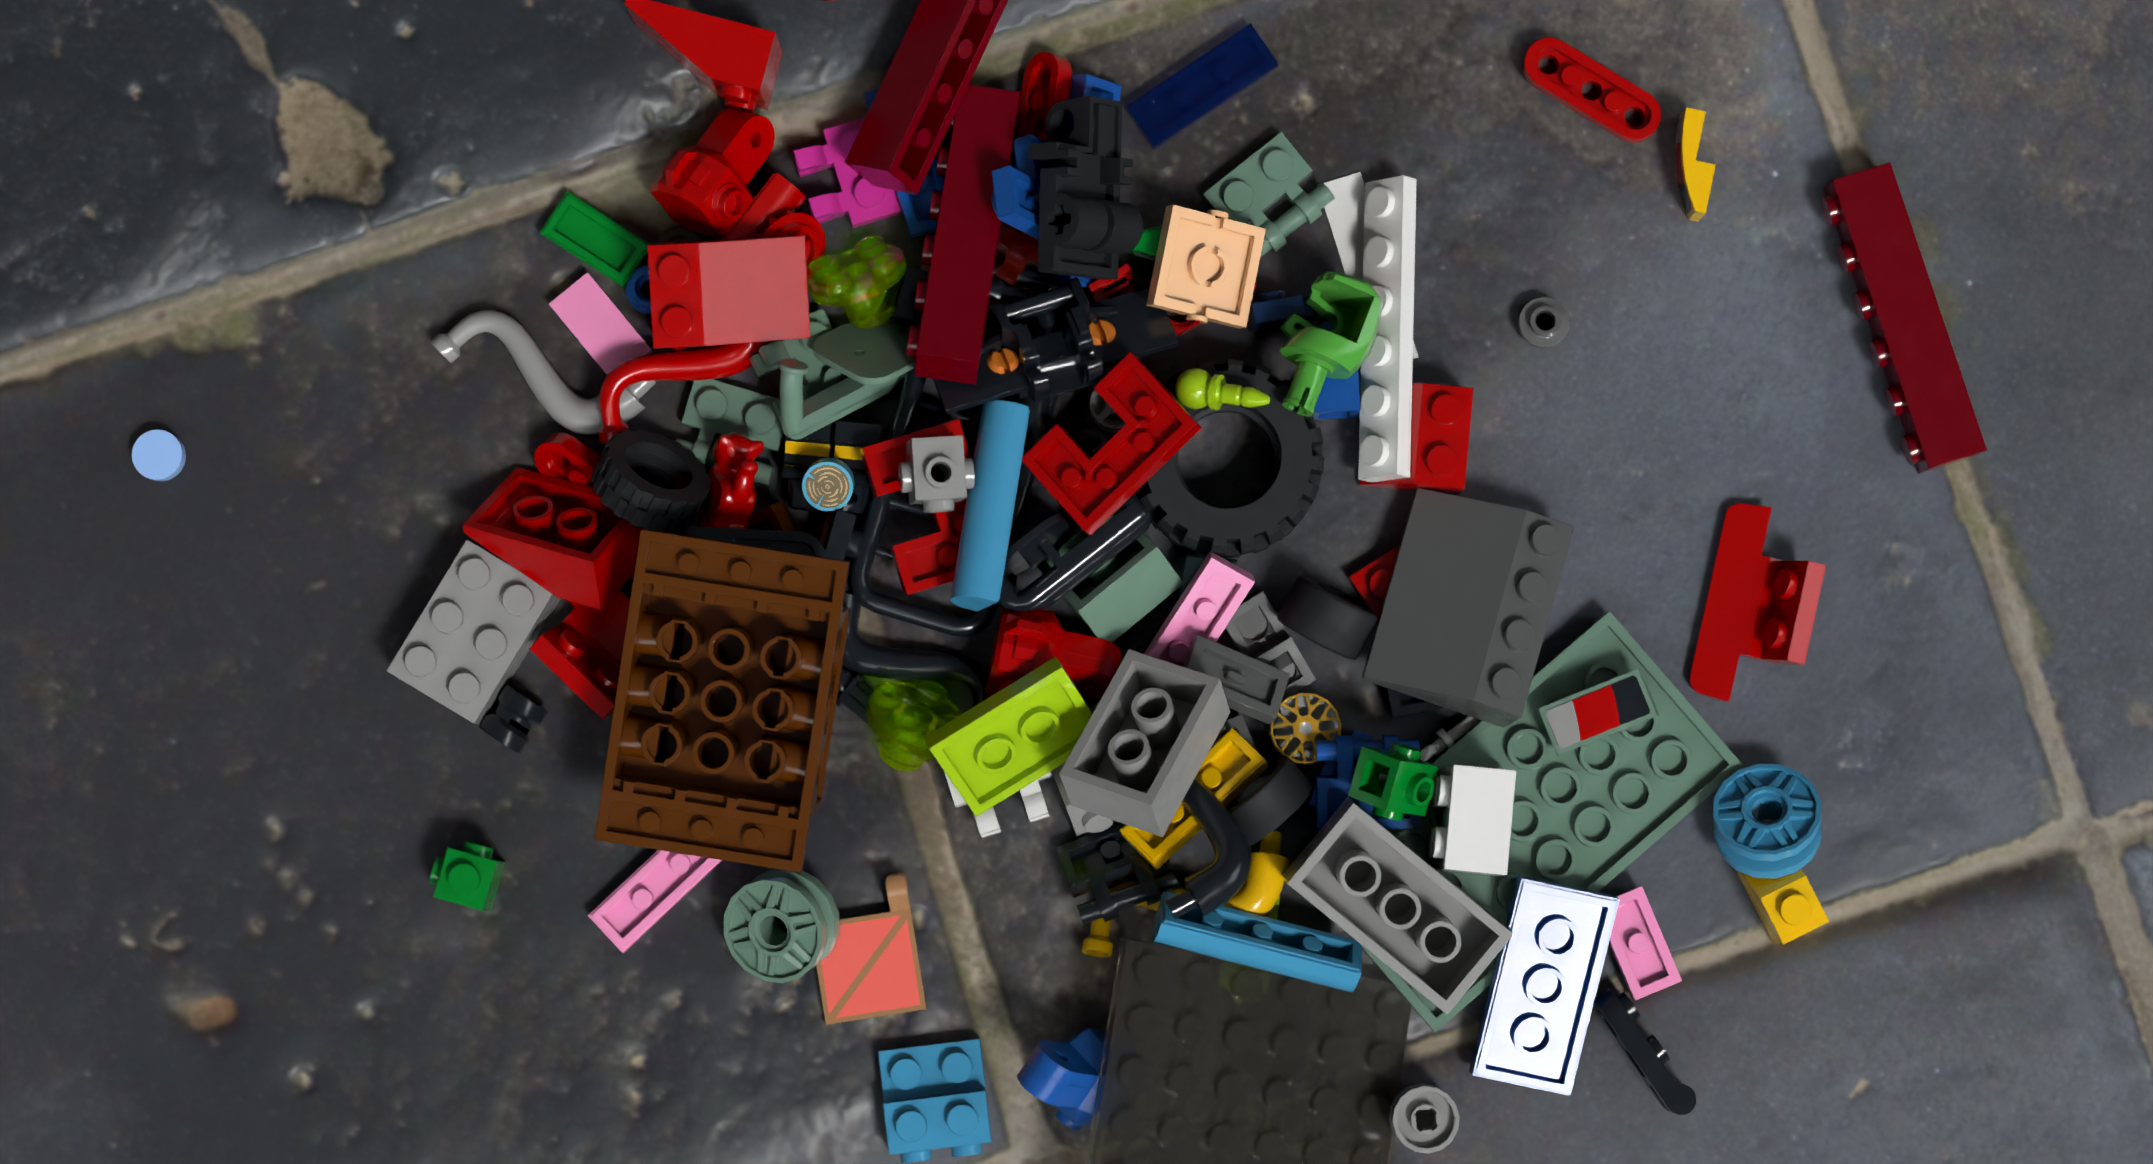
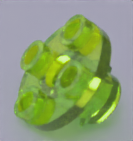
M880 235L868 236L859 240L853 249L838 255H823L810 262L808 267L811 275L808 279V290L812 299L820 305L843 306L851 325L861 329L875 328L891 318L894 305L888 289L903 277L907 269V262L900 248L885 244L883 237Z
M924 680L919 684L881 681L875 685L866 706V717L871 728L880 737L874 741L879 745L878 752L881 759L889 767L902 772H913L920 769L924 761L931 762L932 758H935L929 750L924 737L962 714L946 698L948 693L942 685L931 680Z

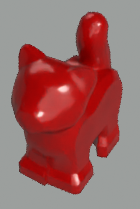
M732 432L720 436L713 445L715 465L708 472L711 479L709 483L711 488L698 512L699 514H704L699 521L700 526L746 529L747 521L751 517L756 503V492L753 483L758 470V464L754 460L763 451L764 443L762 441H752L745 434Z

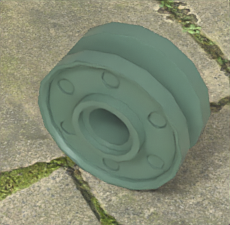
M772 869L761 873L731 897L724 913V938L731 955L746 972L762 981L785 983L801 978L832 952L839 936V912L832 894L818 878L803 870L800 873ZM776 917L785 923L787 933L777 925Z

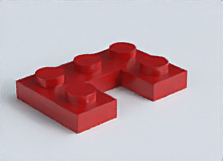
M1131 352L1094 387L1126 424L1092 458L1058 424L1022 457V462L1077 524L1090 535L1110 518L1202 428L1141 360Z
M957 419L861 448L860 453L874 498L900 491L899 462H907L905 443L911 438L963 435L964 458H971L960 420ZM931 468L932 478L937 482H942L941 473L937 469ZM967 498L961 502H954V511L932 513L937 533L890 547L904 596L953 581Z

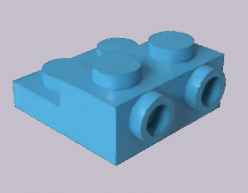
M980 1038L878 1051L889 1155L900 1154L901 1163H913L931 1160V1150L951 1147L952 1157L983 1153L982 1143L992 1142V1132Z

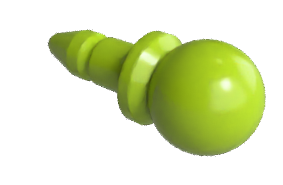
M1199 368L1184 371L1180 374L1175 384L1177 399L1183 406L1190 409H1201L1208 405L1211 410H1219L1222 404L1235 406L1242 404L1243 407L1252 408L1270 403V397L1254 387L1246 386L1243 388L1241 385L1226 383L1224 375L1215 374L1212 377L1207 371Z

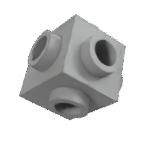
M963 435L911 438L905 443L907 462H899L898 473L901 493L909 492V505L923 504L924 513L954 511V502H961L967 498V489H973L975 483L972 458H964ZM931 468L937 469L941 473L942 482H937L932 478Z

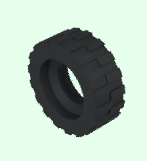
M626 429L622 430L619 434H613L610 440L607 441L591 475V482L594 483L592 488L595 494H598L601 503L605 507L610 508L614 515L620 519H625L635 527L674 533V531L682 532V526L692 525L710 491L711 486H709L711 479L710 475L705 471L706 467L704 464L699 462L695 457L696 455L690 450L685 449L677 441L670 440L662 434L646 432L643 429H637L636 431ZM639 475L646 476V477H648V478H650V479H652V480L658 482V483H659L660 485H662L664 488L659 487V486H656V485H654V484H652V483H650V482L644 480V479H643L642 477H640Z

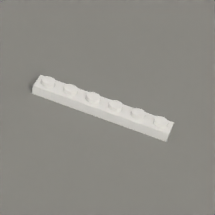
M1405 175L1365 183L1363 281L1367 282L1376 291L1383 302L1375 343L1369 356L1361 365L1358 480L1371 483L1410 477L1417 179Z

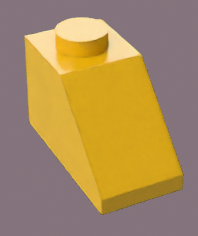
M1802 869L1777 879L1754 878L1736 870L1773 944L1784 945L1829 922Z

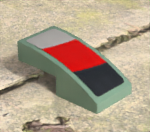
M1640 668L1538 708L1557 756L1659 715Z

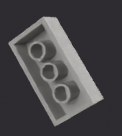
M1349 797L1343 801L1282 875L1289 886L1447 1015L1514 935L1504 924Z

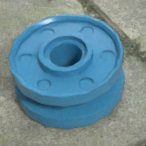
M1755 764L1739 769L1722 782L1713 802L1714 841L1721 857L1735 870L1754 878L1777 879L1798 872L1812 861L1821 845V800L1814 785L1799 771L1781 764ZM1763 819H1773V820H1776L1775 822H1771V823H1762V822H1760V820H1763Z

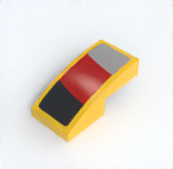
M1686 107L1680 114L1677 124L1675 142L1676 177L1682 205L1688 220L1699 222L1706 214L1716 164L1696 160L1706 111Z

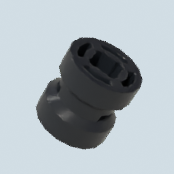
M506 685L498 697L500 705L494 713L486 715L479 728L503 745L521 754L529 743L528 733L533 726L542 723L549 711L518 690ZM511 719L515 721L514 724L510 722Z

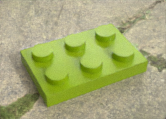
M1054 657L925 736L924 739L931 753L977 817L1065 763L1093 712L1058 658Z

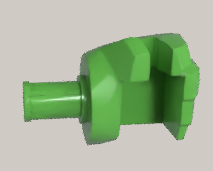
M1325 272L1317 276L1310 287L1312 292L1306 301L1315 312L1330 321L1331 331L1318 328L1296 314H1291L1280 326L1288 340L1280 348L1279 352L1284 358L1298 366L1286 398L1283 399L1282 406L1289 411H1293L1294 406H1299L1296 414L1302 416H1313L1314 408L1326 377L1348 379L1360 368L1371 352L1379 329L1383 302L1376 291L1367 282L1340 272Z

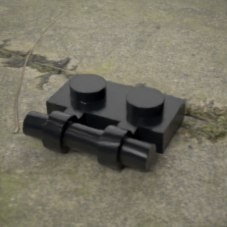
M1119 823L1102 832L1092 833L1055 847L1074 898L1091 891L1094 892L1096 899L1077 905L1083 924L1100 918L1107 922L1119 917L1118 912L1145 901H1147L1148 906L1161 900L1163 892H1172L1180 889L1173 870L1153 876L1151 869L1154 867L1122 836L1120 829L1126 824ZM1137 875L1138 883L1110 893L1109 884Z

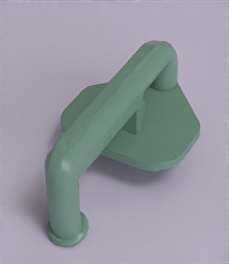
M844 324L819 336L813 343L814 356L824 364L848 376V378L804 401L803 378L804 374L809 371L808 365L796 359L780 360L778 366L781 369L780 409L783 433L788 438L794 440L802 439L891 392L915 365V357L907 356L911 325Z

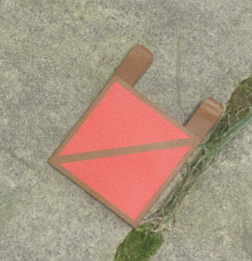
M904 873L890 874L886 878L885 884L890 911L839 919V936L834 948L828 956L816 965L826 1025L927 1009L907 877Z

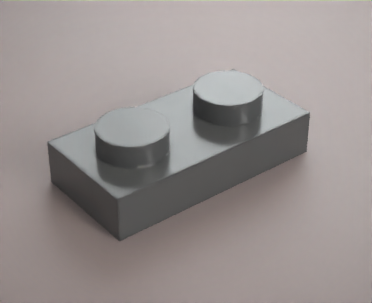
M1199 635L1191 641L1183 665L1185 668L1219 678L1229 708L1269 725L1277 718L1290 673Z

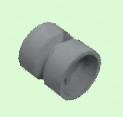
M1414 1083L1404 1086L1394 1095L1388 1106L1387 1120L1391 1132L1400 1143L1415 1152L1429 1154L1440 1151L1453 1141L1458 1132L1460 1116L1455 1102L1447 1093L1431 1084Z

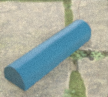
M1003 400L982 404L973 457L975 483L973 489H968L950 601L959 607L978 612L1000 600L1030 413L1029 406Z
M1163 892L1153 926L1152 942L1351 993L1354 992L1362 974V945L1355 939L1225 906H1220L1204 917L1196 908L1174 919L1166 904V900L1177 894Z

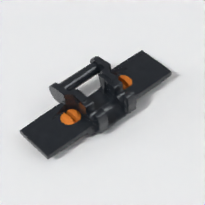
M1075 277L1066 280L1065 286L1003 304L1000 299L989 302L990 315L997 332L986 334L983 337L976 385L933 379L946 415L1018 394L1020 399L1030 396L1034 402L1098 384L1103 379V374L1107 373V367L1118 364L1129 352L1140 358L1179 346V340L1166 310L1146 306L1150 287L1089 304L1079 279ZM1068 305L1073 306V308H1070V312L1065 313L1066 328L1032 339L1027 324L1022 325V323L1012 325L1010 323Z

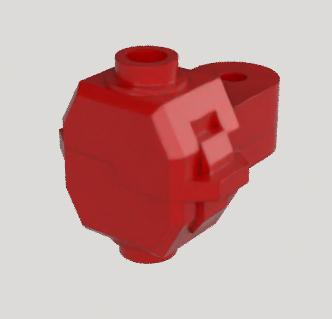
M728 108L723 110L695 146L674 151L649 185L650 193L672 220L683 227L713 238L728 234L753 201L752 194L747 185L772 151L775 140L772 123L764 116L740 109Z
M1002 607L990 657L986 692L991 697L1044 663L1057 657L1084 699L1101 700L1121 664L1122 653L1118 646L1108 640L1064 631L1054 611L1039 609L1027 612H1014Z

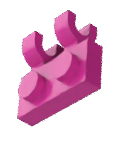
M865 118L824 129L823 136L826 145H815L794 151V161L800 178L828 168H834L841 192L823 194L808 199L811 216L819 223L848 215L853 229L900 215L901 213L894 190L873 186L845 163Z

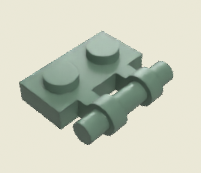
M1282 132L1207 190L1202 197L1212 210L1228 213V219L1266 229L1260 258L1270 250L1273 252L1278 251L1287 243L1285 238L1305 222L1312 224L1322 216L1321 209L1335 199L1324 183L1320 184L1309 194L1304 192L1299 186L1301 182L1312 174L1313 170ZM1285 196L1293 207L1274 222L1270 221L1264 212Z
M713 379L696 380L693 382L681 423L700 430L698 439L695 443L676 438L675 441L694 453L697 460L702 462L706 468H711L715 465L713 445L717 435L722 436L732 432L742 433L752 441H762L764 443L763 449L780 453L785 434L772 406V403L778 400V398ZM756 457L754 461L758 464V470L754 481L769 485L774 466L756 461Z

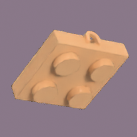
M1177 205L1166 206L1146 306L1186 315V320H1197L1202 324H1207L1210 321L1238 329L1246 328L1266 229L1228 219L1229 214L1219 210H1208L1207 213Z

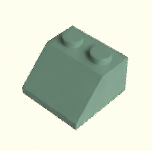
M1118 509V510H1117L1110 518H1108L1102 525H1104V524H1105L1106 522H1108L1111 518H1113L1115 515H1117L1119 512H1121V510ZM1077 525L1055 549L1062 557L1090 534ZM1144 533L1062 598L1095 637L1113 642L1184 583L1159 548ZM1047 557L1036 567L1044 574L1054 564Z

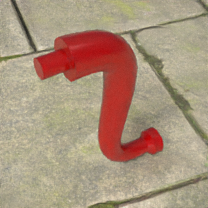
M769 341L726 344L691 351L643 355L620 363L607 374L600 389L599 407L603 423L598 429L600 443L606 444L613 434H619L622 430L629 429L628 424L623 422L620 416V397L628 386L641 381H696L733 376L752 366L749 359L758 354L760 347L769 344Z

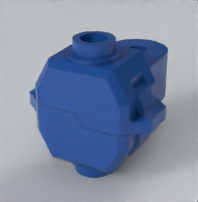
M1114 1026L1111 1031L1087 1028L1069 1037L1065 1042L1041 1040L1017 1074V1078L1020 1084L1034 1097L1047 1104L1057 1106L1058 1108L1054 1114L1065 1126L1073 1130H1080L1082 1126L1103 1128L1122 1119L1124 1115L1131 1116L1135 1111V1099L1142 1090L1146 1063L1137 1055L1135 1049L1139 1043L1128 1031Z

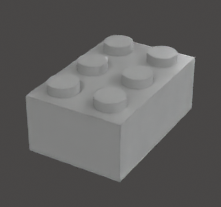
M466 540L388 667L387 672L470 722L480 725L486 715L490 714L499 701V695L505 686L510 683L530 650L529 648L535 642L561 598H557L511 565Z
M1129 649L1059 773L1071 806L1163 837L1230 714L1221 680Z

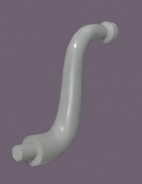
M481 310L463 318L447 334L439 333L431 340L434 347L452 363L460 356V347L473 336L483 332L495 335L506 346L529 388L554 421L565 429L578 434L599 435L598 429L603 424L599 407V394L591 399L582 398L575 394L557 374L524 327L512 317L495 310ZM656 381L637 382L628 386L622 392L620 397V416L623 422H628L645 409V406L639 399L657 383Z

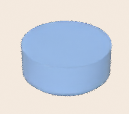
M150 430L136 440L132 449V461L136 470L144 477L154 481H167L176 477L183 469L186 461V451L181 440L165 430Z

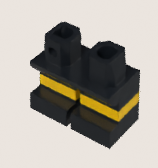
M836 421L834 458L841 460L851 469L855 481L850 500L845 506L838 509L839 511L864 516L870 490L872 489L860 449L883 442L884 429L882 425ZM833 423L802 439L794 440L785 435V457L782 477L788 482L789 507L793 510L817 511L805 499L802 491V481L808 467L812 463L822 458H831L834 436Z

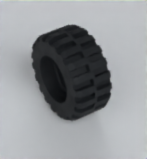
M1228 359V362L1223 364H1214L1213 360L1198 363L1197 368L1207 371L1212 377L1215 374L1224 375L1226 383L1241 385L1243 388L1246 386L1254 387L1270 397L1269 404L1252 408L1243 407L1242 404L1239 406L1222 404L1219 410H1211L1208 405L1201 409L1183 407L1196 422L1212 414L1228 412L1243 415L1257 423L1268 436L1273 448L1274 468L1271 479L1265 489L1247 503L1232 507L1215 506L1199 499L1186 486L1180 474L1178 452H1176L1136 493L1141 498L1140 500L1147 512L1150 511L1151 524L1156 530L1159 528L1168 536L1169 541L1180 548L1185 546L1194 550L1195 554L1207 556L1211 551V553L1224 556V559L1239 558L1240 555L1252 552L1256 554L1268 549L1270 545L1283 540L1289 535L1298 523L1303 520L1314 502L1320 488L1321 476L1324 472L1325 457H1323L1322 453L1324 441L1321 428L1316 426L1313 416L1307 417L1296 414L1299 406H1294L1293 411H1289L1282 406L1283 399L1286 398L1291 383L1287 379L1281 381L1271 375V369L1259 364L1257 368L1243 365V360ZM1184 369L1173 375L1164 386L1178 402L1179 400L1175 394V384L1180 374L1185 371Z

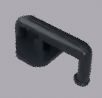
M1135 492L1119 508L1121 512L1062 557L1055 547L1070 534L1071 528L1060 513L1047 518L1007 550L998 603L1005 609L1014 612L1035 611L1051 606L1141 537L1150 527V511L1147 512L1140 500L1141 498ZM1049 557L1054 566L1021 592H1018L1008 578L1029 567L1031 569L1035 568Z

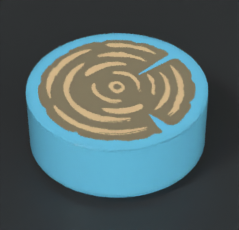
M836 458L819 459L808 467L803 477L802 491L804 497L811 506L818 510H838L845 506L852 496L855 485L854 476L851 469L841 460Z

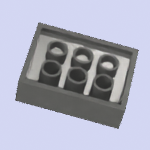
M1417 488L1414 491L1361 679L1502 728L1522 718L1574 526L1526 509Z

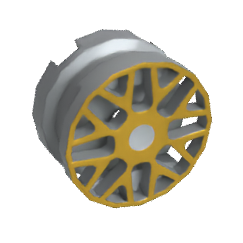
M1299 693L1286 698L1280 705L1277 718L1269 725V737L1273 748L1280 756L1286 755L1294 764L1310 765L1319 762L1316 761V741H1334L1337 735H1341V721L1337 710L1327 699L1312 693Z

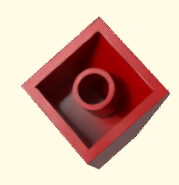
M1412 383L1410 477L1372 483L1359 480V486L1411 491L1420 488L1445 494L1460 495L1465 489L1474 388Z

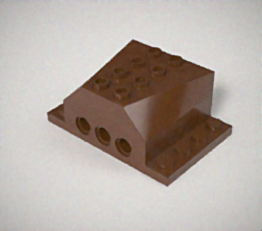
M641 529L594 840L802 872L810 819L821 808L851 613V607L843 606L850 561Z

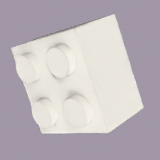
M1451 765L1445 768L1444 775L1436 776L1433 807L1441 808L1440 826L1430 829L1428 858L1436 859L1437 870L1493 876L1507 875L1516 781L1515 770Z

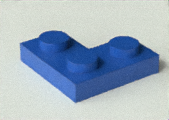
M1030 133L1013 140L1016 157L1013 167L1008 165L992 171L994 191L991 195V201L997 219L1039 240L1038 193L1040 189V169L1049 168V162L1029 159V146L1032 143H1046Z

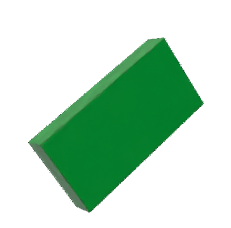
M568 191L539 232L543 237L624 289H626L627 281L633 271L640 267L648 256L647 245L649 243Z

